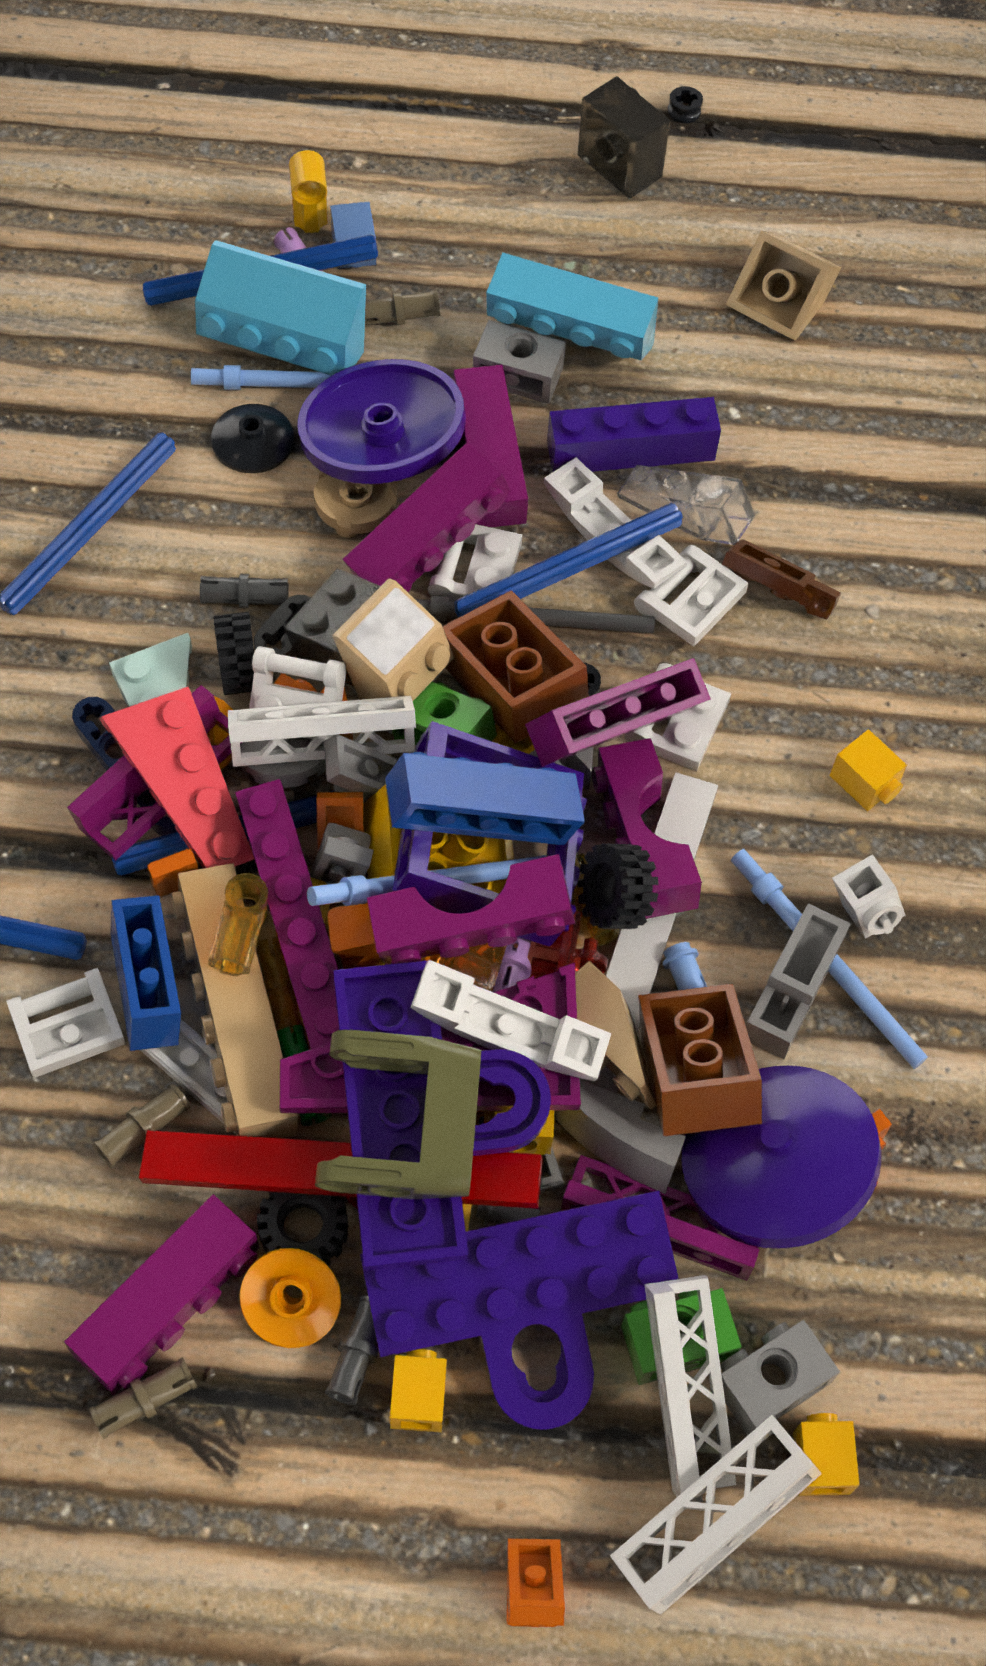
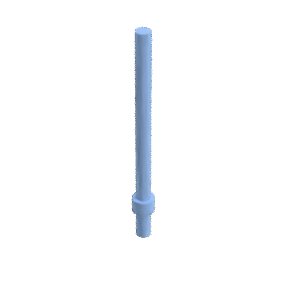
M224 365V369L191 368V385L224 386V390H241V386L316 388L332 375L314 371L241 370V365Z
M745 849L737 852L732 857L731 862L751 883V892L763 905L768 903L787 926L794 931L802 913L782 892L784 886L771 872L766 874ZM836 954L828 971L830 975L910 1066L916 1069L928 1056L840 956Z
M546 855L431 871L469 884L507 879L510 865L543 858ZM363 875L343 877L339 883L309 887L307 899L311 906L342 902L345 906L365 904L368 902L367 897L392 892L395 875L366 879Z

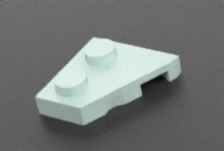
M188 633L109 662L112 675L127 707L189 686L188 669L192 644Z

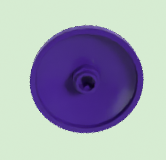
M384 359L351 366L335 373L320 383L302 404L298 415L297 427L304 454L317 469L331 477L347 482L380 484L415 476L432 468L446 458L459 443L463 435L466 413L463 396L459 387L443 371L418 361Z
M802 1066L765 1067L759 1069L762 1079V1124L685 1134L686 1137L682 1146V1169L688 1190L699 1212L711 1225L726 1236L736 1241L762 1248L800 1247L817 1242L836 1233L852 1221L865 1207L872 1196L880 1174V1140L869 1108L863 1099L846 1083L825 1072Z

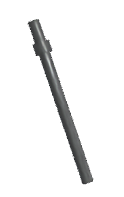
M431 596V600L415 599L438 622L447 623V619L459 618L454 609V602L448 601L449 597ZM528 607L546 626L654 633V616Z

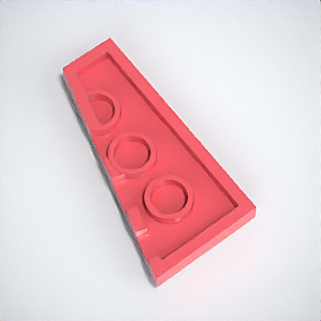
M189 686L99 718L108 733L112 734L122 748V753L133 768L135 767L150 789L149 792L158 805L163 807L175 824V829L188 848L192 850L203 869L234 863V867L255 859Z

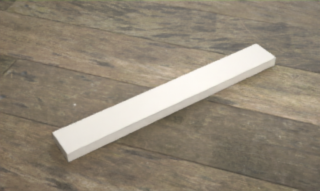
M675 772L654 834L670 842L689 845L693 859H695L718 785ZM677 913L649 918L644 925H638L636 929H622L606 977L621 990L631 1011L636 1032H638L640 1026L638 995L651 993ZM607 1067L599 1072L598 1079L595 1081L580 1078V1080L618 1093V1088L612 1081L616 1075Z

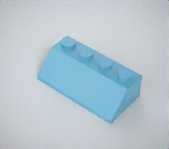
M215 240L211 246L195 299L196 334L328 375H334L354 366L364 353L366 284Z
M502 252L486 292L487 316L494 317L497 321L504 324L515 323L532 328L535 332L542 335L552 334L566 338L579 346H593L607 350L620 358L630 357L642 360L652 349L655 338L658 297Z

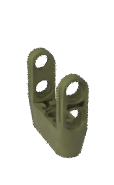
M338 1030L333 1032L329 1055L336 1060L345 1062L351 1068L428 1075L420 1162L339 1156L333 1160L322 1161L317 1164L315 1186L331 1192L406 1199L469 1196L481 1050L426 1036L360 1030Z

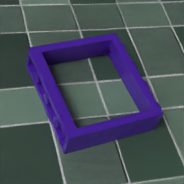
M431 721L415 746V752H422L428 756L452 759L464 757L477 762L511 763L519 767L535 769L552 768L560 772L576 773L583 811L585 809L587 799L582 797L583 772L557 763H551L542 767L539 758L433 721ZM402 829L392 892L415 887L423 899L430 905L441 911L455 914L479 910L491 903L500 894L427 870L433 832ZM578 829L565 845L548 844L546 857L559 854L570 902L580 874L579 867L575 866V859L583 840L582 829ZM571 904L572 911L574 914L576 912L575 905ZM569 925L565 926L564 932L569 931ZM535 932L517 937L550 947L562 932L551 936H538Z

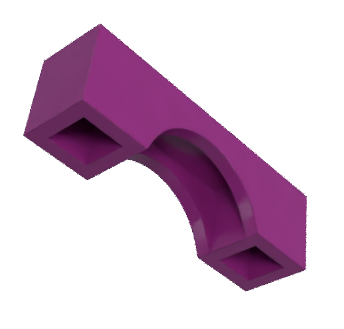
M651 738L598 748V765L592 767V782L595 792L597 794L603 793L606 801L603 803L606 826L608 829L615 828L618 837L615 839V844L641 846V850H647L650 854L647 861L654 862L656 866L651 875L652 877H658L659 885H653L652 892L658 893L657 902H650L654 911L651 916H645L646 919L698 909L702 885L689 845L674 843L660 838L649 830L642 821L641 815L645 810L661 800L663 771Z
M559 854L510 865L507 881L500 894L485 907L470 913L455 914L441 911L426 902L415 887L367 897L376 950L384 965L421 961V958L437 954L444 958L457 957L466 954L469 951V947L486 943L491 947L506 946L516 942L517 936L535 932L538 936H551L564 931L566 925L575 924Z

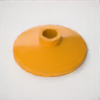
M282 1248L264 1254L250 1266L242 1280L240 1306L247 1324L260 1338L279 1347L300 1348L316 1343L331 1330L340 1312L341 1292L334 1273L320 1258L304 1250ZM294 1285L302 1291V1297H290L286 1292V1286Z

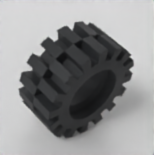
M249 612L213 616L224 695L252 692L254 646Z
M602 843V845L592 847L593 852H587L584 858L588 864H581L580 872L584 874L583 879H578L577 888H583V894L578 895L579 904H586L582 913L584 917H590L589 923L592 926H598L599 929H636L638 925H644L647 922L645 916H651L654 911L650 902H657L658 893L652 892L653 885H659L658 877H652L651 875L656 866L654 862L647 861L650 857L647 850H641L642 847L639 845Z
M269 1192L270 1197L268 1200L262 1199L260 1203L261 1212L257 1214V1225L260 1241L265 1253L282 1248L300 1249L317 1256L329 1266L331 1265L330 1259L333 1256L338 1258L343 1252L342 1245L347 1243L349 1225L345 1202L343 1199L340 1200L339 1196ZM302 1207L315 1210L323 1220L320 1233L314 1239L306 1242L295 1241L284 1231V1222L288 1214Z

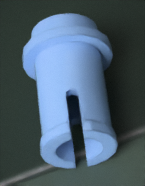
M689 942L675 944L663 952L665 960L662 964L665 969H670L678 990L707 987L696 960L699 953L697 949L691 948Z

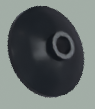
M244 404L228 410L216 421L211 434V443L216 457L228 468L242 473H262L274 469L288 458L294 445V432L290 421L277 409L262 404Z

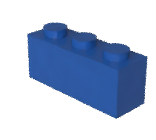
M157 895L112 900L110 935L130 1051L179 1045L181 1009L160 897Z

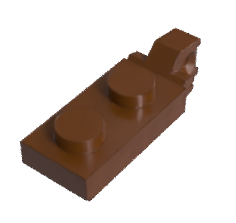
M744 539L739 540L726 552L722 565L732 569V572L745 581L761 583L769 587L770 592L776 597L783 600H795L800 605L805 606L808 614L826 620L833 613L841 595V592L814 580L815 574Z

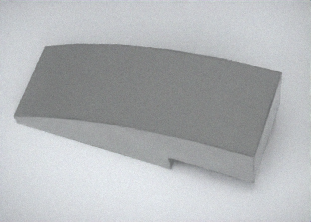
M809 903L807 904L746 1023V1029L752 1044L785 1059L851 923Z
M580 1080V1109L554 1110V1118L583 1147L606 1164L631 1179L665 1194L686 1136L680 1134L663 1136L661 1127L641 1120L645 1106L644 1103L636 1100L630 1101L625 1096Z

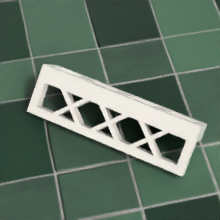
M411 696L228 710V728L233 767L325 759V748L319 745L330 738L329 735L359 732L362 733L354 740L355 742L381 753L415 752L414 728H416V719ZM404 729V739L385 741L374 731ZM316 736L305 748H294L284 740ZM369 737V738L372 739L374 742H365V741H366L367 738ZM270 740L261 751L241 753L240 742ZM277 745L282 748L281 750H273Z
M706 1275L644 1284L672 1491L676 1497L701 1477L699 1476L696 1452L704 1441L719 1452L720 1459L732 1450L709 1280ZM697 1290L699 1310L689 1324L685 1326L678 1321L675 1293ZM700 1324H702L704 1339L694 1333ZM690 1338L704 1347L706 1353V1361L694 1378L685 1372L682 1348ZM708 1375L710 1390L702 1385V1382ZM697 1389L710 1398L713 1404V1413L701 1429L692 1424L689 1403ZM715 1426L718 1442L709 1436ZM733 1474L724 1475L716 1482V1488L736 1485V1477ZM702 1495L695 1502H703Z
M771 1415L613 1552L610 1557L648 1608L662 1614L822 1473L777 1419ZM774 1433L790 1452L791 1456L775 1470L755 1468L756 1448ZM747 1456L746 1467H736ZM726 1474L745 1476L744 1497L734 1506L714 1504L716 1482ZM754 1477H765L763 1481L753 1488ZM706 1492L705 1503L695 1502ZM685 1509L705 1511L703 1533L693 1542L674 1540L676 1517ZM714 1512L725 1513L713 1523ZM665 1528V1539L654 1538L655 1535ZM645 1544L664 1546L662 1569L645 1583L628 1559ZM673 1547L684 1548L672 1559Z

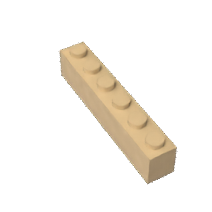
M234 863L178 873V891L171 893L172 907L175 919H184L187 932L180 933L184 958L186 961L194 960L197 973L190 974L195 1002L204 1001L207 1015L200 1016L205 1045L214 1043L217 1058L211 1059L210 1063L215 1087H224L228 1102L221 1103L226 1132L235 1131L236 1136L265 1138L296 1136L298 1113H280V1059H283Z

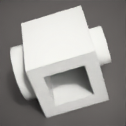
M873 855L832 877L843 907L865 939L873 934L891 933L902 917L906 916L896 886Z

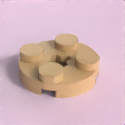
M321 471L319 473V480L316 486L314 485V504L319 517L328 526L334 528L338 535L345 538L372 532L397 508V481L380 484L352 483L336 479ZM353 489L357 493H366L362 499L353 500L349 498V491Z

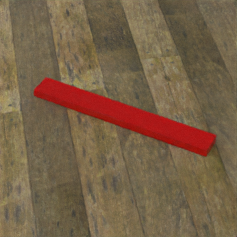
M147 1130L139 1173V1179L145 1184L357 1197L356 1194L331 1192L315 1186L317 1164L322 1161L333 1160L339 1156L352 1157L351 1143ZM505 1152L473 1156L469 1196L461 1197L462 1204L538 1209L542 1171L541 1154Z

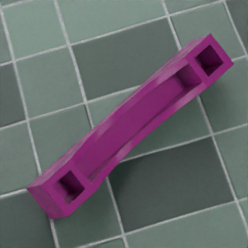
M277 779L239 790L235 793L310 1047L314 1049L331 1043L332 1033L339 1030L333 970H338L331 950V944L319 905L311 906L307 899V890L313 885L281 780Z

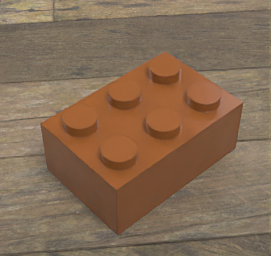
M512 590L442 626L454 659L445 669L472 698H479L492 707L495 723L515 744L529 737L525 726L526 723L554 709L589 697L587 666Z
M725 984L638 995L640 1039L663 1136L762 1124V1079L734 985Z

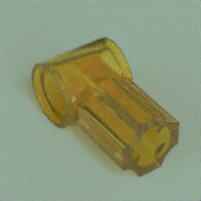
M242 873L230 879L225 887V901L208 960V965L217 969L222 974L237 977L250 973L261 927L267 918L268 888L259 876L252 873ZM247 898L254 900L256 904L251 907H241L236 902Z

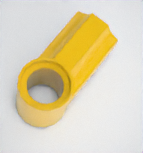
M310 150L299 151L289 161L294 226L301 228L305 233L319 232L320 228L328 224L325 163L323 157L317 152Z

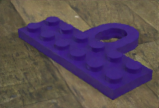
M427 961L333 970L339 1030L426 1036L442 1040L440 1025L410 1008ZM504 1049L481 1051L479 1081H486L492 1086L501 1085L509 1088L514 1094L515 1103L509 1111L497 1113L489 1122L475 1125L473 1156L518 1150L532 1142L540 1134L547 1121L551 1105V1093L547 1079L541 1069L531 1059L520 1053ZM343 1062L352 1157L419 1163L428 1075L351 1068ZM356 1194L364 1271L468 1259L461 1197L406 1199Z
M659 1190L466 1231L468 1259L364 1271L363 1254H360L380 1357L481 1336L491 1388L499 1406L515 1422L525 1427L540 1430L553 1429L570 1422L584 1409L591 1396L594 1370L582 1313L646 1300L644 1284L679 1279ZM532 1324H542L550 1327L557 1334L561 1343V1355L555 1366L556 1380L549 1389L543 1391L533 1389L528 1384L525 1373L515 1365L512 1358V1344L515 1336L523 1328Z

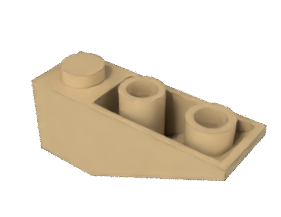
M589 961L575 973L577 1020L611 1033L600 1071L607 1067L616 1075L612 1081L627 1099L633 1101L638 1097L648 1108L652 1109L656 1102L631 1011L621 990Z

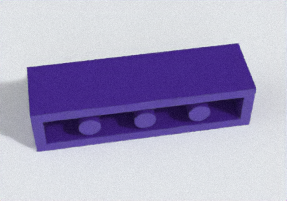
M714 397L558 410L549 412L547 446L552 472L576 457L592 472L715 461L721 427Z

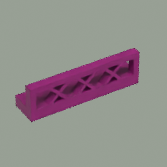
M200 685L192 693V697L206 733L215 725H218L229 734L228 717L220 712L214 695ZM229 736L219 745L212 746L218 764L223 762L232 753ZM122 756L67 807L79 830L115 861L167 814L157 802L153 806L137 807V797L145 790L150 789L125 756ZM128 819L127 830L113 843L100 832L113 820Z
M580 1155L572 1179L569 1180L564 1193L560 1211L625 1198L639 1191L648 1193L657 1190L631 1179L608 1164ZM585 1172L605 1178L612 1194L581 1184ZM617 1183L627 1187L620 1190ZM667 1187L665 1194L660 1192L673 1254L747 1281L754 1269L760 1251L759 1247L747 1245L718 1234L719 1230L711 1225L699 1212L690 1194ZM663 1200L671 1202L673 1205L666 1207ZM685 1208L698 1212L705 1229L673 1218L671 1215Z

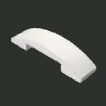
M577 457L544 478V484L558 506L587 541L632 521L603 494V482ZM660 535L607 559L629 577L654 589L687 567V561Z
M431 960L426 962L410 1008L445 1029L491 1050L504 1049L515 1051L531 1059L538 1067L592 1081L598 1079L611 1033L567 1015L562 1019L555 1018L473 985L475 978Z

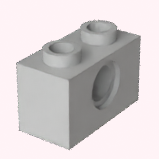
M488 320L473 355V367L503 365L507 391L509 393L549 404L564 368L566 341L556 339L550 335H542L517 328L511 324Z
M804 1320L791 1328L786 1322L779 1324L761 1338L764 1346L748 1355L745 1349H742L720 1365L723 1371L721 1375L725 1403L747 1436L771 1415L779 1419L830 1385L840 1373V1370ZM774 1364L780 1367L785 1374L786 1383L783 1385L768 1383L762 1375L761 1366Z

